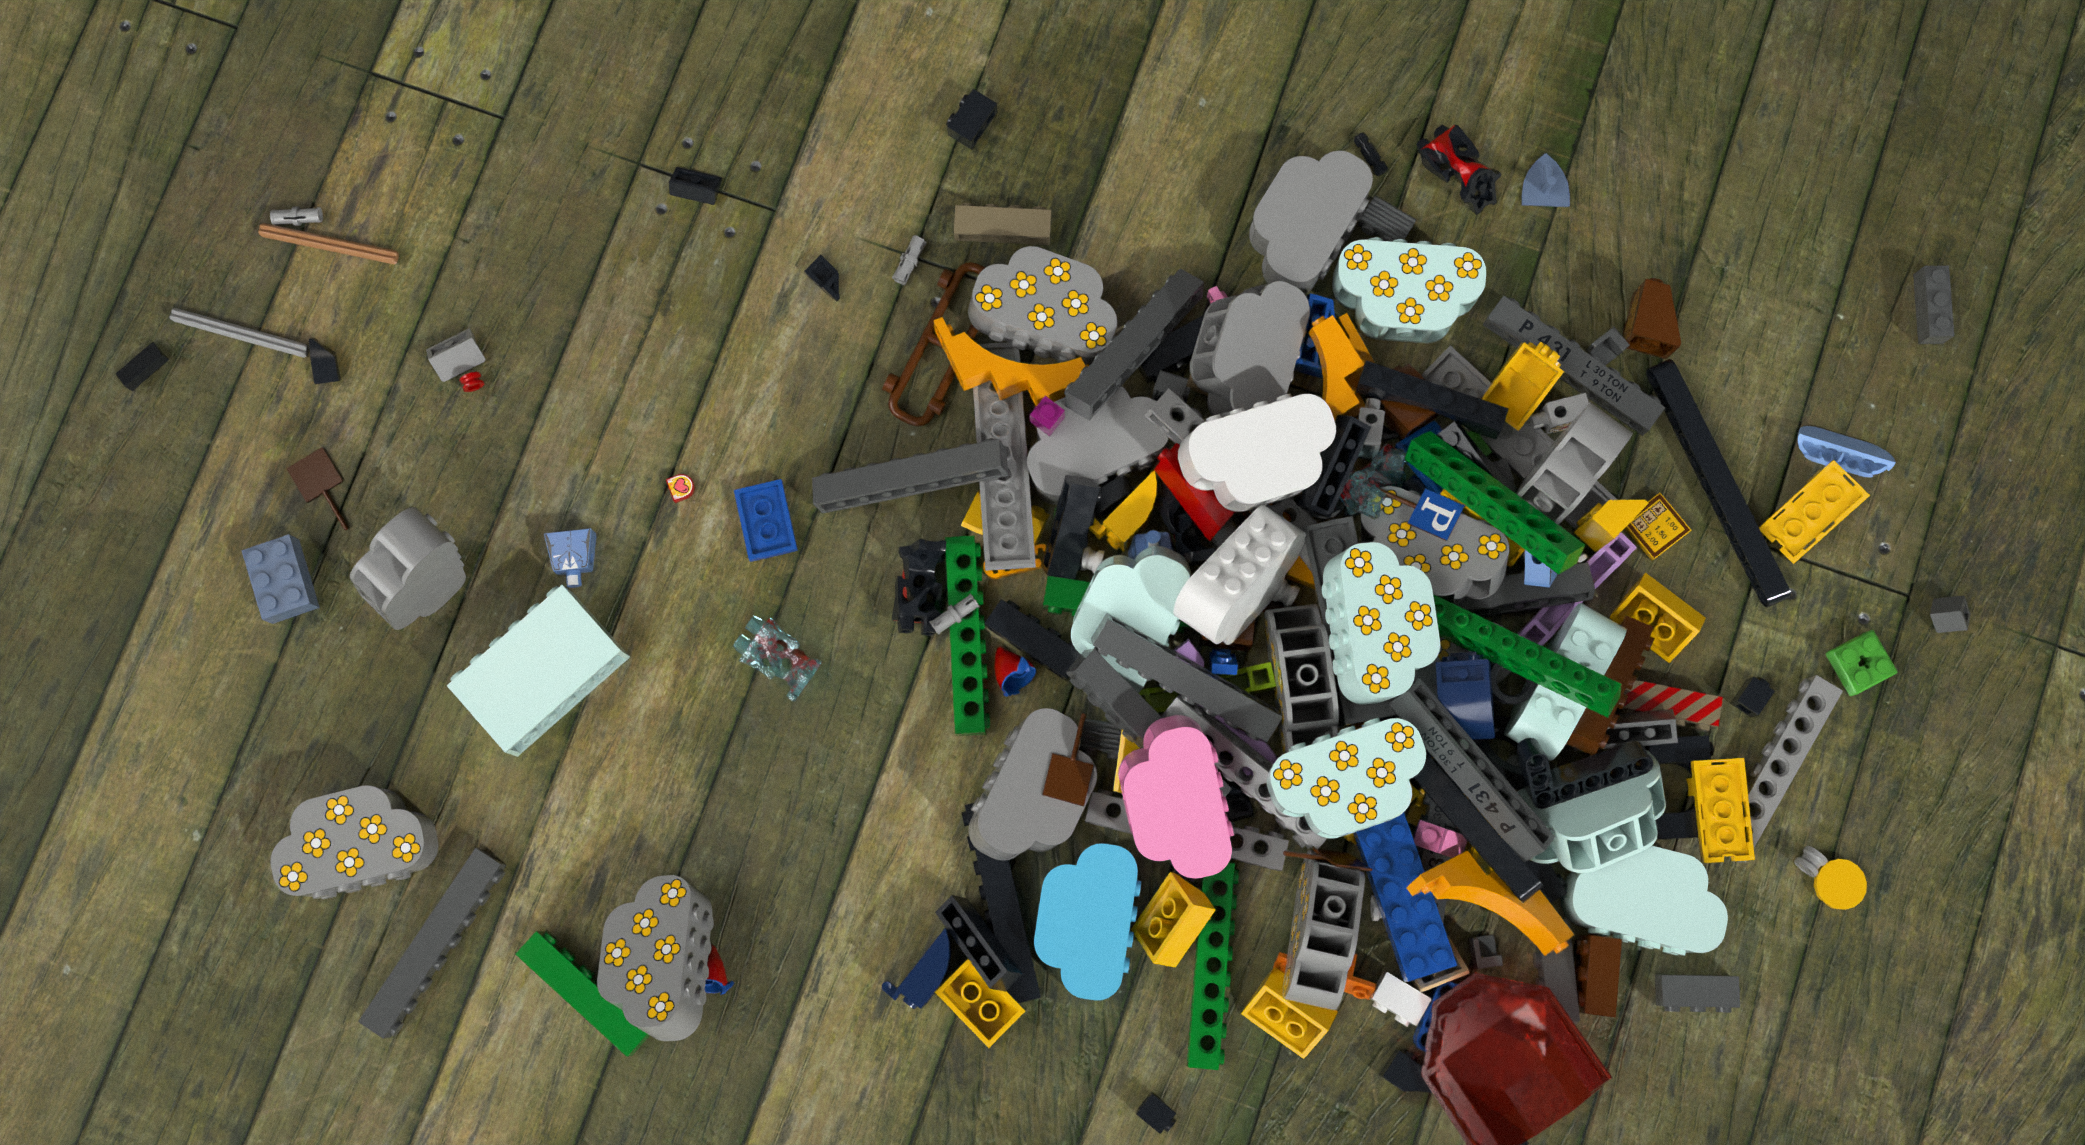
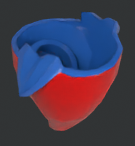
M1000 646L995 653L996 680L1004 696L1017 695L1020 693L1018 690L1029 684L1035 677L1036 669L1024 657L1009 652L1004 646Z
M711 944V952L708 955L707 962L709 976L706 979L705 992H721L720 995H722L733 986L734 982H728L722 959L716 947Z

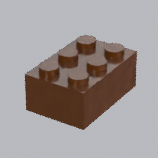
M1579 935L1578 940H1575L1574 955H1577V961L1574 968L1579 1013L1616 1018L1622 939Z

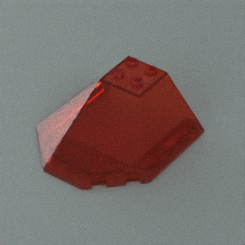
M1474 973L1433 1002L1430 1028L1428 1029L1425 1046L1426 1053L1421 1076L1467 1145H1521L1577 1109L1613 1078L1549 987Z

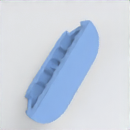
M1803 426L1799 429L1797 436L1798 447L1804 454V457L1810 461L1827 465L1834 460L1846 472L1862 477H1873V475L1886 470L1889 471L1896 463L1890 453L1874 444L1818 427Z

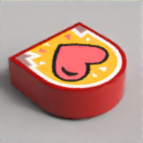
M679 474L666 479L675 503L688 499L693 495L695 485L689 476Z

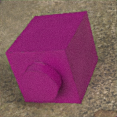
M1046 396L1030 414V422L1049 437L1065 418V410Z

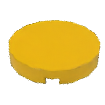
M1834 859L1819 868L1818 875L1814 877V889L1817 897L1828 907L1846 910L1855 907L1863 900L1866 894L1867 881L1858 865L1849 860Z

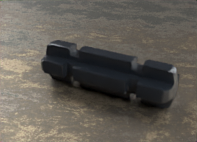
M1362 132L1354 138V143L1358 148H1361L1360 152L1368 164L1373 166L1372 170L1376 176H1381L1388 170V166L1384 161H1381L1382 157L1372 142L1369 143L1366 133Z

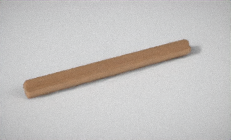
M262 223L258 230L259 235L265 238L370 260L397 264L399 259V253L396 250Z

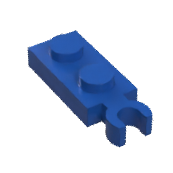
M1213 648L1209 656L1211 673L1237 675L1238 664L1235 654L1231 653L1229 649Z

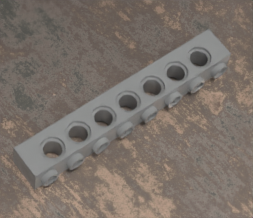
M1169 388L1144 415L1170 440L1179 445L1190 434V429H1196L1201 423L1206 422L1202 419V415L1198 410L1190 408L1178 392L1171 391ZM1172 412L1178 413L1181 421L1174 420ZM1293 497L1274 502L1272 505H1265L1281 517H1283V512H1287L1291 517L1290 523L1301 530L1303 526L1316 524L1312 514L1297 506ZM1257 508L1251 509L1249 511L1253 513Z
M1818 675L1808 679L1805 678L1798 687L1800 693L1796 700L1793 699L1786 708L1787 716L1784 721L1781 720L1774 729L1775 737L1772 742L1769 741L1764 746L1761 752L1764 755L1760 763L1757 762L1752 767L1749 773L1752 777L1747 784L1749 804L1755 808L1754 816H1750L1753 847L1757 844L1843 690ZM1808 698H1811L1815 702L1814 710H1811L1808 707ZM1797 719L1803 723L1802 731H1799L1795 726ZM1785 740L1791 744L1790 752L1785 751L1783 748ZM1773 761L1779 765V772L1777 774L1771 769ZM1761 782L1767 787L1766 795L1761 794L1759 791V784ZM1735 861V862H1737V863H1743V862H1746V861Z
M1179 694L1161 717L1184 715L1195 720L1204 734L1211 736L1214 741L1212 745L1215 747L1218 756V763H1214V765L1221 770L1222 775L1227 780L1236 782L1244 794L1258 800L1266 812L1274 813L1281 819V823L1287 829L1296 831L1304 843L1319 849L1327 838L1314 833L1308 824L1303 821L1302 817H1290L1281 813L1273 804L1269 792L1264 790L1262 784L1267 783L1268 772L1273 764L1219 720L1204 712L1199 704L1191 705L1181 698L1182 695ZM1223 751H1229L1233 755V760L1226 759ZM1243 767L1250 768L1253 771V776L1246 775L1243 772Z
M1098 789L1097 793L1092 792L1085 823L1132 834L1129 828L1123 796L1122 799L1112 797L1113 792ZM1108 805H1118L1121 810L1120 815L1116 818L1108 816L1106 812ZM1231 822L1233 833L1242 838V845L1237 849L1232 847L1230 859L1282 871L1285 860L1283 852L1287 851L1289 843L1288 840L1283 839V834L1269 831L1268 835L1259 833L1258 828L1245 825L1244 829L1234 827L1235 823ZM1258 840L1263 841L1267 846V850L1263 855L1257 854L1254 851V843Z

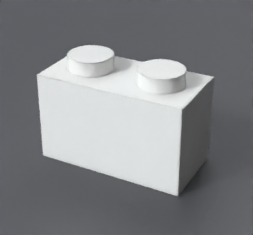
M1388 972L1382 973L1377 982L1375 992L1369 997L1374 1001L1373 1007L1383 1013H1386L1387 1010L1391 1011L1396 1015L1394 1019L1406 1027L1409 1024L1417 1026L1432 1000Z

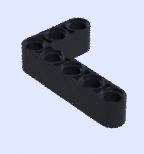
M1526 738L1517 746L1524 788L1534 806L1539 809L1548 808L1644 775L1652 769L1654 763L1642 743L1633 741L1550 770L1548 758L1535 738Z

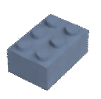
M288 534L242 550L262 620L274 624L320 608L299 539Z

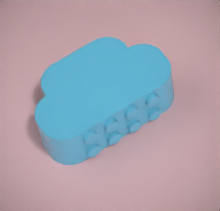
M1110 844L1092 845L1082 852L1077 865L1065 864L1057 866L1046 875L1043 881L1034 947L1037 955L1045 964L1061 968V979L1065 988L1072 995L1089 1000L1109 998L1119 989L1123 973H1128L1130 958L1126 957L1127 947L1132 948L1134 932H1129L1130 922L1136 921L1138 907L1133 906L1134 896L1138 897L1140 894L1141 881H1137L1138 869L1134 857L1123 847Z

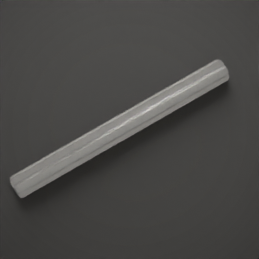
M178 308L172 309L170 319L177 323L305 358L308 356L309 346L304 343Z

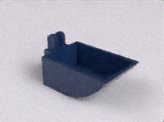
M1477 652L1450 653V657H1442V662H1436L1438 700L1472 740L1495 738L1489 659H1484L1483 655H1477Z
M944 928L899 987H896L890 981H886L882 984V990L894 1000H897L903 994L905 997L902 1000L913 1009L917 1007L920 1009L924 1008L936 990L943 984L950 967L952 948L947 928Z

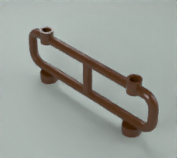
M967 262L960 265L955 273L946 268L942 272L937 286L945 289L943 296L901 376L890 373L882 388L883 391L891 394L888 407L891 414L897 419L909 425L919 427L928 424L935 414L940 416L943 412L946 402L942 400L956 375L951 364L923 416L915 417L901 410L898 407V400L928 343L931 342L943 348L937 335L934 334V320L944 315L963 276L967 272H974L979 275L986 267L974 262ZM971 323L966 334L974 340L978 330Z

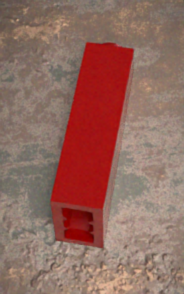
M1176 443L1170 450L1166 447L1157 457L1160 462L1154 470L1204 536L1211 541L1235 512L1226 509L1219 503L1214 490H1199L1191 486L1184 478L1178 461L1180 445Z

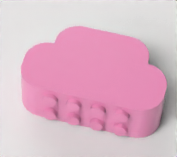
M1175 715L1159 719L1148 727L1143 738V748L1132 751L1122 760L1118 776L1129 828L1140 853L1154 861L1171 859L1172 865L1181 875L1188 878H1202L1217 874L1227 866L1232 854L1230 837L1234 836L1231 821H1228L1227 814L1224 813L1228 812L1229 809L1226 797H1223L1222 790L1219 789L1223 787V780L1217 766L1214 765V763H1218L1216 749L1213 747L1212 742L1208 741L1195 720L1184 715Z

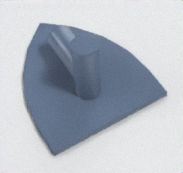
M1545 153L1535 161L1527 172L1522 187V206L1570 207L1569 186L1565 174L1557 162Z

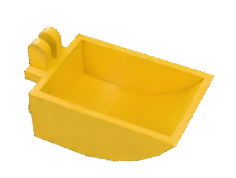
M1525 342L1521 343L1494 378L1481 399L1509 408L1505 422L1519 431L1564 373L1559 368L1561 364L1557 361L1560 356L1542 342H1539L1537 346L1531 342L1528 344Z
M1155 470L1103 521V525L1094 518V523L1089 527V530L1099 540L1106 535L1108 537L1106 541L1115 550L1120 548L1124 552L1131 545L1134 535L1142 534L1145 531L1155 508L1157 489Z

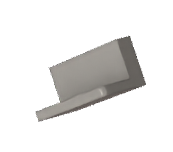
M470 328L426 349L429 362L443 382L485 362V357L476 344L475 336Z

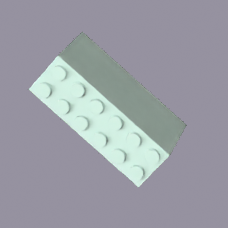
M563 585L552 588L547 593V598L540 604L536 603L527 611V616L522 620L513 622L508 628L509 631L503 637L495 638L489 644L490 648L483 654L479 653L470 661L471 665L464 671L456 672L451 677V682L447 685L502 750L517 757L630 658L627 652L578 597Z

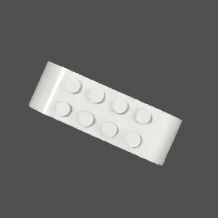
M1285 394L1276 398L1277 401L1270 404L1266 400L1254 404V408L1246 411L1244 407L1230 411V415L1223 418L1221 414L1207 418L1206 422L1201 423L1192 431L1179 447L1178 461L1184 478L1191 486L1199 490H1214L1219 503L1226 509L1234 512L1248 511L1261 505H1268L1298 495L1304 489L1313 485L1320 477L1322 471L1320 452L1327 449L1335 438L1336 425L1328 404L1322 398L1313 394H1301L1294 397L1291 394Z
M1265 505L1259 506L1188 579L1176 599L1173 611L1174 616L1215 644L1224 642L1226 645L1233 643L1268 606L1279 591L1286 573L1293 566L1299 553L1302 551L1306 532Z

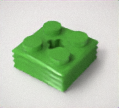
M1874 630L1864 632L1826 652V657L1849 696L1857 695L1898 672ZM1861 659H1863L1865 664L1864 666L1860 667L1858 665V662H1860Z

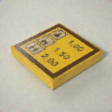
M1658 493L1649 500L1647 506L1625 527L1626 531L1651 561L1692 531L1661 493Z

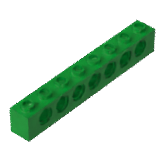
M1431 431L1411 440L1404 459L1558 575L1577 564L1585 547V544Z
M975 535L945 537L948 606L956 605L969 596V594L974 597L979 606L984 605L983 591H978V581H982V567L977 566L976 557H981L980 542L975 541ZM962 557H967L971 560L970 565L966 568H961L957 565L958 560ZM963 581L970 582L972 584L971 590L961 592L958 589L960 583ZM976 608L972 615L963 617L959 624L956 622L950 626L956 736L986 735V728H990V714L985 713L984 704L989 703L988 688L983 689V679H988L987 664H982V654H986V640H981L980 630H985L984 615H979V608ZM972 630L975 633L974 638L971 641L962 640L961 634L963 631ZM965 655H974L976 662L972 666L964 665L962 659ZM969 678L977 681V687L972 691H968L963 687L964 682ZM969 703H975L978 705L979 710L977 714L970 716L965 713V707Z
M1433 594L1440 637L1466 650L1477 652V655H1483L1485 659H1489L1493 663H1497L1607 718L1609 717L1620 698L1621 683Z
M1228 863L1219 873L1202 877L1201 891L1207 896L1214 907L1219 906L1223 909L1224 917L1220 921H1215L1210 917L1197 936L1186 1065L1189 1068L1219 1070V1064L1224 1065L1225 1049H1221V1038L1226 1039L1227 1023H1223V1012L1228 1013L1229 997H1225V987H1230L1231 972L1227 971V961H1232L1233 946H1229V935L1233 936L1235 929V920H1231V910H1236L1237 895L1233 894V884L1237 885L1239 878V869H1235V863ZM1222 881L1226 885V891L1223 895H1216L1213 892L1214 882ZM1214 931L1222 936L1221 944L1216 947L1212 946L1208 940L1209 935ZM1211 957L1217 958L1220 962V968L1216 972H1210L1207 969L1206 963ZM1209 983H1214L1218 987V993L1213 998H1208L1204 992L1205 986ZM1207 1009H1213L1216 1013L1215 1021L1210 1024L1205 1023L1202 1019L1203 1012ZM1205 1035H1211L1214 1039L1213 1047L1208 1050L1203 1049L1200 1045V1040Z

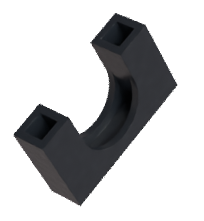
M1709 735L1677 737L1678 743L1644 746L1658 761L1659 765H1678L1686 769L1691 775V761L1711 760V756L1714 753L1713 743L1709 741ZM1695 800L1684 812L1663 813L1656 819L1658 831L1656 840L1698 838Z

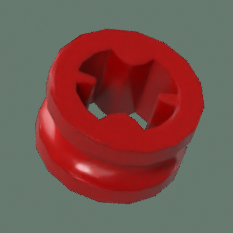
M471 372L459 379L460 383L464 384L462 387L464 392L476 391L484 386V381L480 380V372Z

